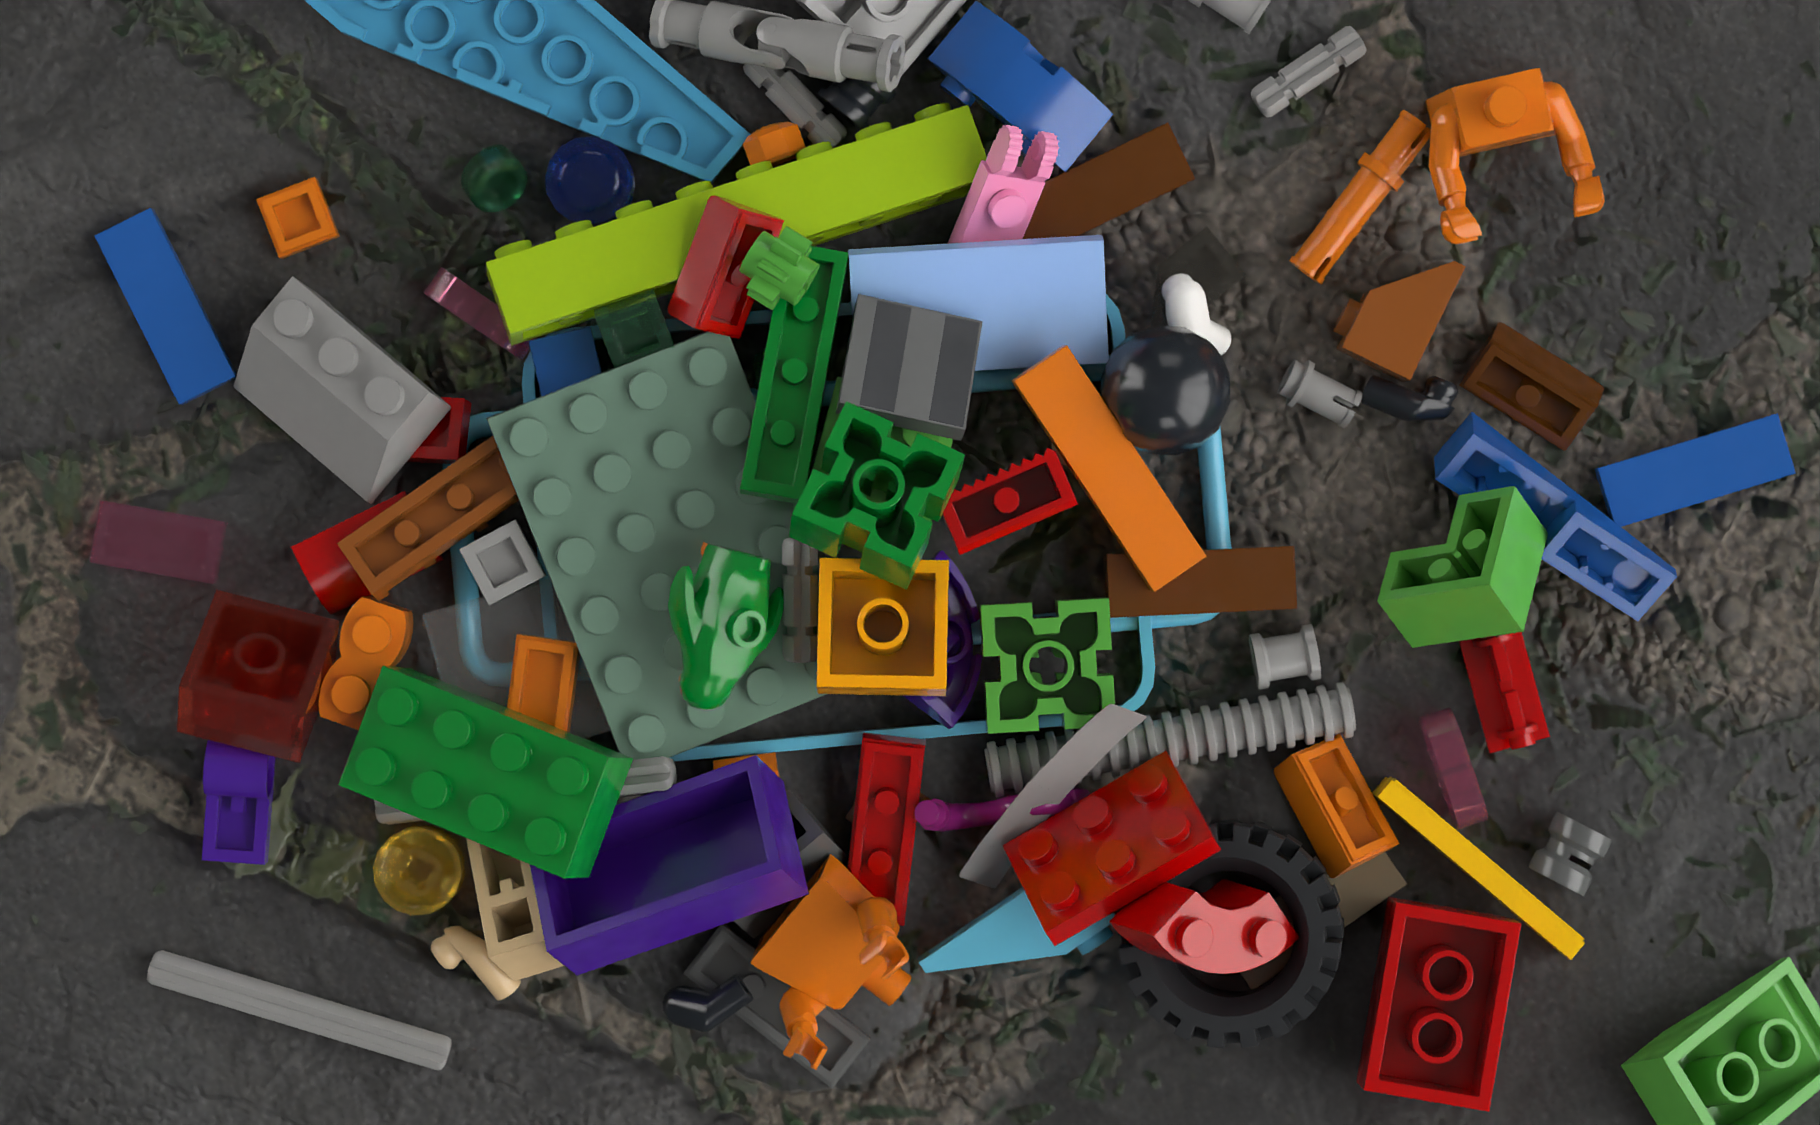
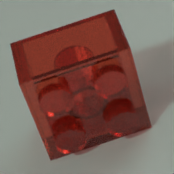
M216 590L179 685L177 732L300 763L319 712L318 700L322 682L330 667L336 662L339 621Z

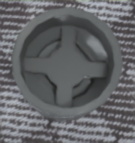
M1556 811L1548 827L1550 839L1545 848L1536 850L1528 868L1584 896L1593 880L1590 870L1595 860L1605 857L1613 840Z

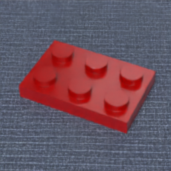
M1166 750L1002 845L1045 933L1054 946L1221 850L1176 765Z

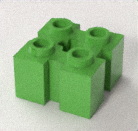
M1109 598L1055 600L1056 616L1033 617L1032 602L979 604L982 656H998L999 679L983 680L986 731L988 734L1039 731L1038 715L1061 714L1062 727L1064 729H1080L1108 704H1115L1113 675L1110 673L1097 674L1096 650H1112ZM1043 647H1051L1053 656L1064 658L1065 662L1063 672L1054 671L1055 681L1048 683L1042 682L1039 672L1030 671L1029 669L1031 657L1039 658L1038 650Z

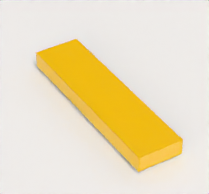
M1385 777L1374 789L1372 794L1560 954L1572 960L1585 944L1583 942L1584 938L1398 780L1392 777Z

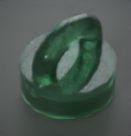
M502 144L491 145L476 154L466 165L461 176L463 191L475 207L484 212H498L507 209L517 202L527 184L526 170L515 155Z

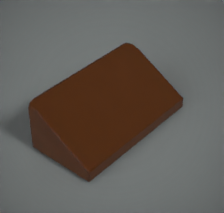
M1502 322L1497 323L1459 386L1563 451L1567 450L1598 407L1604 391V387L1600 383Z

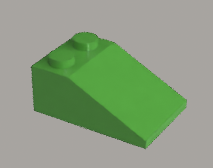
M1790 957L1781 958L1660 1033L1621 1066L1657 1125H1778L1820 1090V1007Z

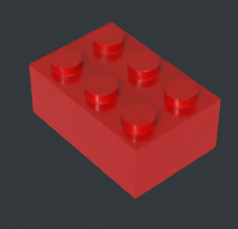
M1388 897L1356 1080L1363 1090L1490 1111L1521 930L1520 922L1511 917Z

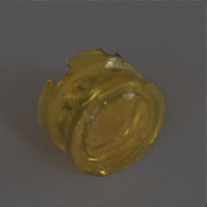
M430 825L409 826L389 837L378 850L373 866L375 886L382 899L396 911L412 916L431 914L446 906L460 891L466 874L464 854L457 841L443 829Z

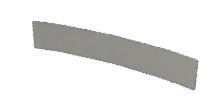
M1112 703L1092 717L1026 784L979 843L961 870L959 877L996 888L1012 865L1002 845L1047 820L1050 816L1031 815V809L1044 804L1059 805L1086 774L1121 739L1147 717Z

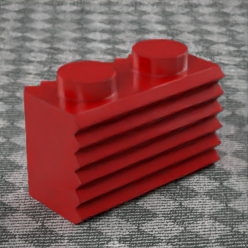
M1046 448L1042 455L1034 453L1031 460L1021 459L1019 466L1011 463L1007 471L999 468L996 476L988 473L984 481L976 478L972 486L964 483L961 491L954 489L942 516L959 555L1078 505L1056 451Z

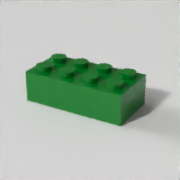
M382 666L338 785L564 879L589 878L633 758L414 669Z

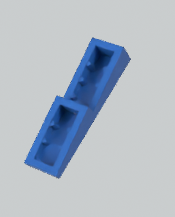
M1471 412L1434 456L1435 480L1458 495L1515 486L1548 532L1542 560L1636 621L1641 619L1677 578L1675 568L1475 413Z

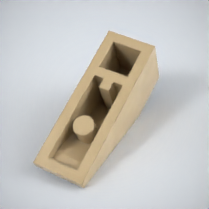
M466 838L488 958L514 981L564 966L546 951L530 864Z

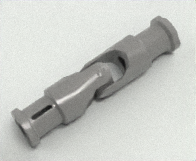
M655 0L650 15L649 38L651 44L656 48L664 49L670 44L700 49V53L708 58L771 69L791 68L809 77L828 81L842 82L846 77L877 83L878 88L886 92H891L897 87L904 68L905 42L901 35L890 34L886 39L855 34L853 28L847 25L821 20H794L783 14L720 1H711L707 6L680 0ZM755 31L758 38V50L743 46L747 38Z

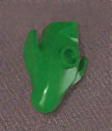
M703 542L701 546L702 560L694 578L689 565L682 566L678 570L671 584L668 610L672 629L681 647L683 670L679 676L680 693L691 707L709 710L723 705L729 698L736 683L753 663L755 657L768 646L776 634L784 610V590L777 587L769 597L770 559Z

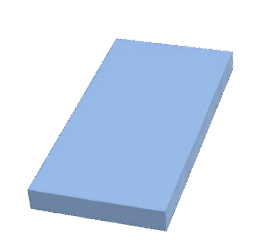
M1102 235L848 249L852 317L857 296L861 294L983 321L975 371L1030 368L1062 345L1069 347L1080 365L1107 363L1109 360L1104 240Z

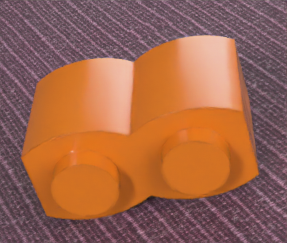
M372 596L361 597L351 607L341 628L339 640L341 657L330 667L320 688L318 700L320 717L359 730L382 666L395 667L401 661L410 645L414 624L412 610L383 600L378 601Z

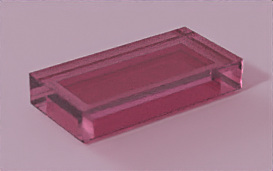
M100 500L90 562L217 584L227 522Z

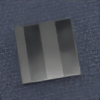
M858 294L854 305L836 414L841 413L847 401L894 422L893 426L961 441L966 429L983 321Z

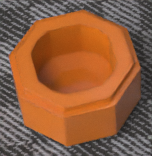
M791 122L773 123L757 129L743 143L750 165L771 161L773 167L795 159V154L801 149L806 148L798 125Z

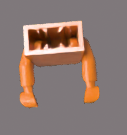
M1540 68L1460 85L1425 100L1431 124L1428 167L1438 203L1446 208V211L1441 213L1440 224L1442 235L1448 242L1462 244L1478 240L1477 236H1482L1476 219L1465 204L1466 184L1459 167V157L1556 135L1563 169L1566 175L1572 178L1575 185L1573 196L1574 217L1597 213L1602 209L1605 203L1600 176L1593 177L1592 175L1595 163L1585 130L1565 89L1558 83L1544 82Z
M832 854L827 857L806 883L809 894L794 899L789 903L760 938L750 961L759 970L791 986L783 994L779 1007L786 1033L790 1038L783 1051V1055L791 1058L794 1053L799 1054L811 1063L810 1068L817 1070L828 1050V1047L816 1037L818 1026L815 1017L827 1006L841 1010L861 986L885 1004L891 1006L903 993L912 978L910 974L901 968L908 962L909 954L902 942L897 938L900 926L897 922V912L894 905L886 898L874 897Z

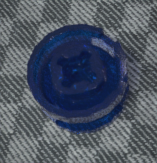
M594 136L575 138L562 145L550 159L545 175L547 195L554 208L571 223L591 220L593 227L616 220V211L632 203L636 189L634 170L625 154L610 141Z

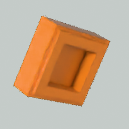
M316 177L256 199L280 259L340 237Z

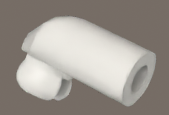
M1179 273L1170 276L1162 287V296L1166 301L1165 309L1168 326L1185 327L1210 341L1220 355L1224 354L1230 347L1231 333L1226 327L1210 320L1206 295L1202 286L1187 274Z

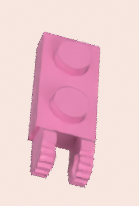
M1002 125V128H999L996 140L992 143L986 161L981 160L948 244L1023 239L1044 188V181L1050 178L1054 168L1053 165L1058 156L1059 141L1054 133L1038 131V134L1032 140V145L1029 146L1022 166L1017 167L1018 157L1021 156L1022 143L1024 142L1022 140V130L1019 127Z

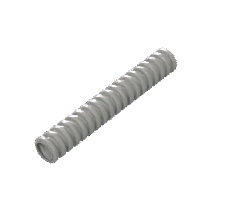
M1339 682L1335 684V690L1327 691L1325 686L1321 685L1316 686L1315 693L1307 694L1303 688L1298 689L1294 697H1288L1286 692L1277 693L1276 700L1268 701L1267 696L1262 695L1258 696L1257 703L1249 704L1248 700L1244 698L1239 699L1238 706L1229 707L1228 702H1221L1217 710L1210 711L1208 705L1200 706L1199 713L1191 714L1189 708L1181 709L1180 716L1171 717L1169 711L1162 712L1161 719L1152 720L1150 715H1145L1147 718L1121 739L1086 776H1091L1093 781L1101 780V774L1110 772L1112 778H1117L1121 776V770L1130 769L1131 771L1165 750L1176 767H1178L1180 760L1188 759L1189 764L1194 765L1198 764V757L1207 756L1211 762L1217 761L1218 754L1227 753L1228 758L1237 757L1238 750L1246 749L1247 754L1252 755L1256 754L1257 747L1265 746L1268 752L1275 751L1276 744L1284 743L1286 748H1294L1295 741L1304 739L1306 745L1314 744L1315 737L1323 736L1325 742L1333 741L1334 734L1342 733L1345 739L1352 738L1354 731H1356V720L1349 688H1346L1344 682ZM1064 729V736L1055 737L1053 731L1045 732V739L1035 740L1033 734L1026 735V742L1017 744L1015 738L1006 739V745L999 747L996 746L995 741L987 742V749H984L991 792H995L996 798L1004 797V790L1014 789L1015 794H1019L1038 771L1074 735L1073 729Z

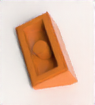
M1341 734L1335 735L1333 741L1325 742L1324 740L1290 755L1274 768V775L1330 878H1336L1400 844Z

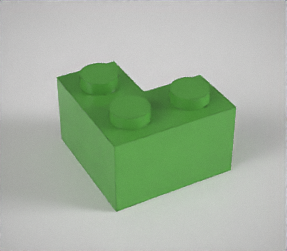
M1515 486L1459 495L1446 544L1391 552L1377 602L1412 648L1524 632L1548 532Z

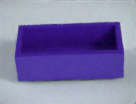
M757 755L673 784L668 790L651 792L616 805L589 878L564 879L530 865L546 951L577 976L809 894L784 781Z

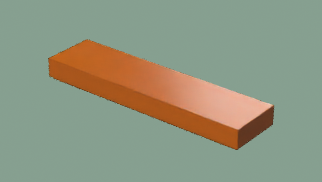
M1062 345L1011 380L1150 591L1156 592L1207 557L1131 441L1124 436L1120 424L1067 345Z

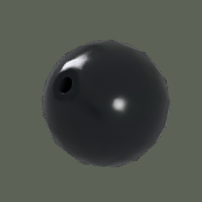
M1154 326L1131 334L1112 351L1101 376L1100 396L1120 424L1124 436L1131 441L1136 449L1145 454L1178 455L1200 447L1218 431L1230 404V375L1222 356L1207 339L1185 327Z

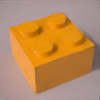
M820 558L817 647L818 694L946 696L949 560H920L906 590L859 569L861 559Z

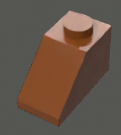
M1453 261L1369 290L1362 295L1360 302L1349 298L1333 332L1343 336L1336 350L1403 383L1410 381L1466 266Z

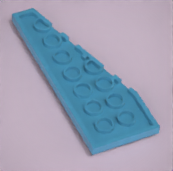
M304 0L344 35L701 181H711L713 183L743 148L746 138L751 135L595 0Z

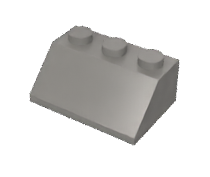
M293 276L253 323L233 385L238 392L370 504L375 501L451 409L447 402L330 303Z

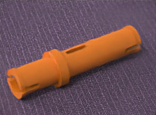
M1405 110L1400 112L1398 119L1371 155L1364 152L1358 160L1357 164L1361 168L1334 204L1328 209L1295 256L1290 258L1289 262L1292 265L1298 267V270L1321 285L1324 282L1325 276L1352 240L1359 234L1364 224L1389 191L1397 192L1404 183L1401 175L1430 139L1431 129L1426 127V124Z

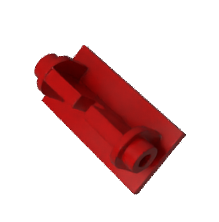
M1522 632L1459 641L1489 753L1511 748V750L1535 744L1537 740L1550 737Z

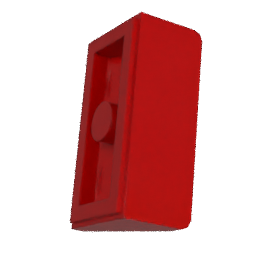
M715 195L710 196L669 302L668 313L695 329L740 339L754 299L746 295L748 292L746 287L751 279L739 272V269L758 236L763 231H766L778 238L785 220Z

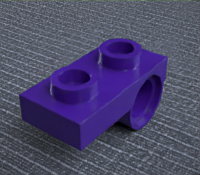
M211 734V738L208 739L203 767V790L206 795L202 860L259 865L268 863L277 738Z

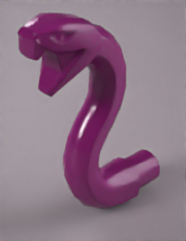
M1074 787L1059 805L1044 804L1032 808L1030 814L1050 815L1052 817L1090 795V792L1084 788ZM1018 795L975 803H949L935 798L924 800L916 806L915 818L925 830L952 831L994 825Z

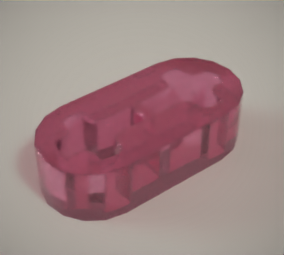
M440 267L423 293L522 360L530 349L529 342L525 341L511 346L498 306Z
M1448 707L1419 717L1421 731L1457 830H1461L1487 821L1486 805L1452 710Z

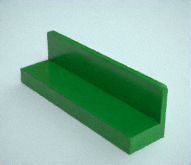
M811 246L812 251L808 258L820 266L809 288L795 306L780 298L772 312L740 485V494L794 503L793 511L810 477L848 265V252Z

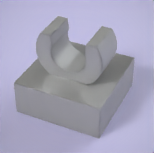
M516 519L459 549L488 605H492L547 576Z

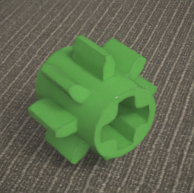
M788 226L785 227L779 238L763 231L751 246L739 269V272L751 279L746 287L748 289L746 295L770 310L775 308L780 298L795 306L809 288L820 266L808 258L812 251L811 245L813 242Z

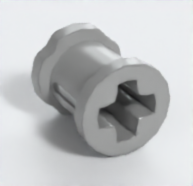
M1312 624L1302 625L1300 632L1269 638H1262L1259 633L1249 635L1252 665L1259 690L1269 688L1270 681L1304 675H1308L1310 680L1321 679L1320 657Z

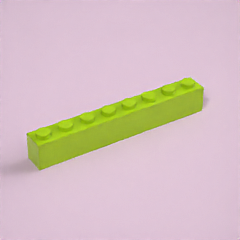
M950 103L936 104L917 112L914 115L916 122L892 129L890 122L878 123L855 134L856 141L833 148L831 142L828 141L817 143L798 151L795 154L797 161L775 168H773L771 161L755 163L736 172L737 180L714 188L711 181L694 183L678 190L675 193L677 200L653 207L650 200L636 202L616 211V220L593 227L591 220H583L558 229L555 232L557 238L555 240L534 247L530 240H522L499 248L494 252L496 259L486 262V271L511 346L673 293L707 201L713 195L785 220L778 238L785 227L788 226L813 242L811 246H816L967 196L981 160L986 161L987 158L969 106L965 105L952 110Z

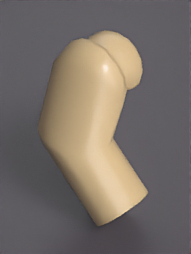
M461 926L445 928V934L432 942L431 951L445 969H454L464 959L496 1000L507 998L521 984V980H512L488 958L485 940Z

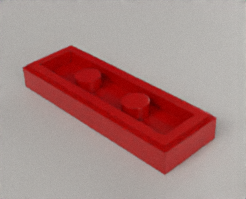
M863 732L848 870L874 897H882L890 901L897 912L899 926H904L917 822L915 808L919 804L926 739Z

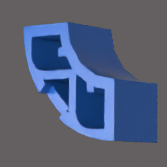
M978 1L973 3L928 58L946 76L941 82L940 87L962 106L968 105L970 108L976 102L1003 125L1016 126L1022 130L1021 134H1023L1022 140L1024 142L1022 143L1023 149L1020 154L1023 157L1026 156L1029 146L1032 145V140L1038 134V131L1054 133L1059 141L1058 156L1054 165L1064 172L1069 169L1113 115L1102 102L1062 66L1059 68L1044 58L1030 44L1028 38Z

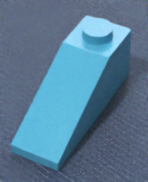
M1021 887L920 955L918 963L925 973L1066 955L1076 947L1082 955H1085L1113 936L1108 926L1111 924L1109 921L1115 916V913L1113 912L1054 946L1045 933L1023 887Z

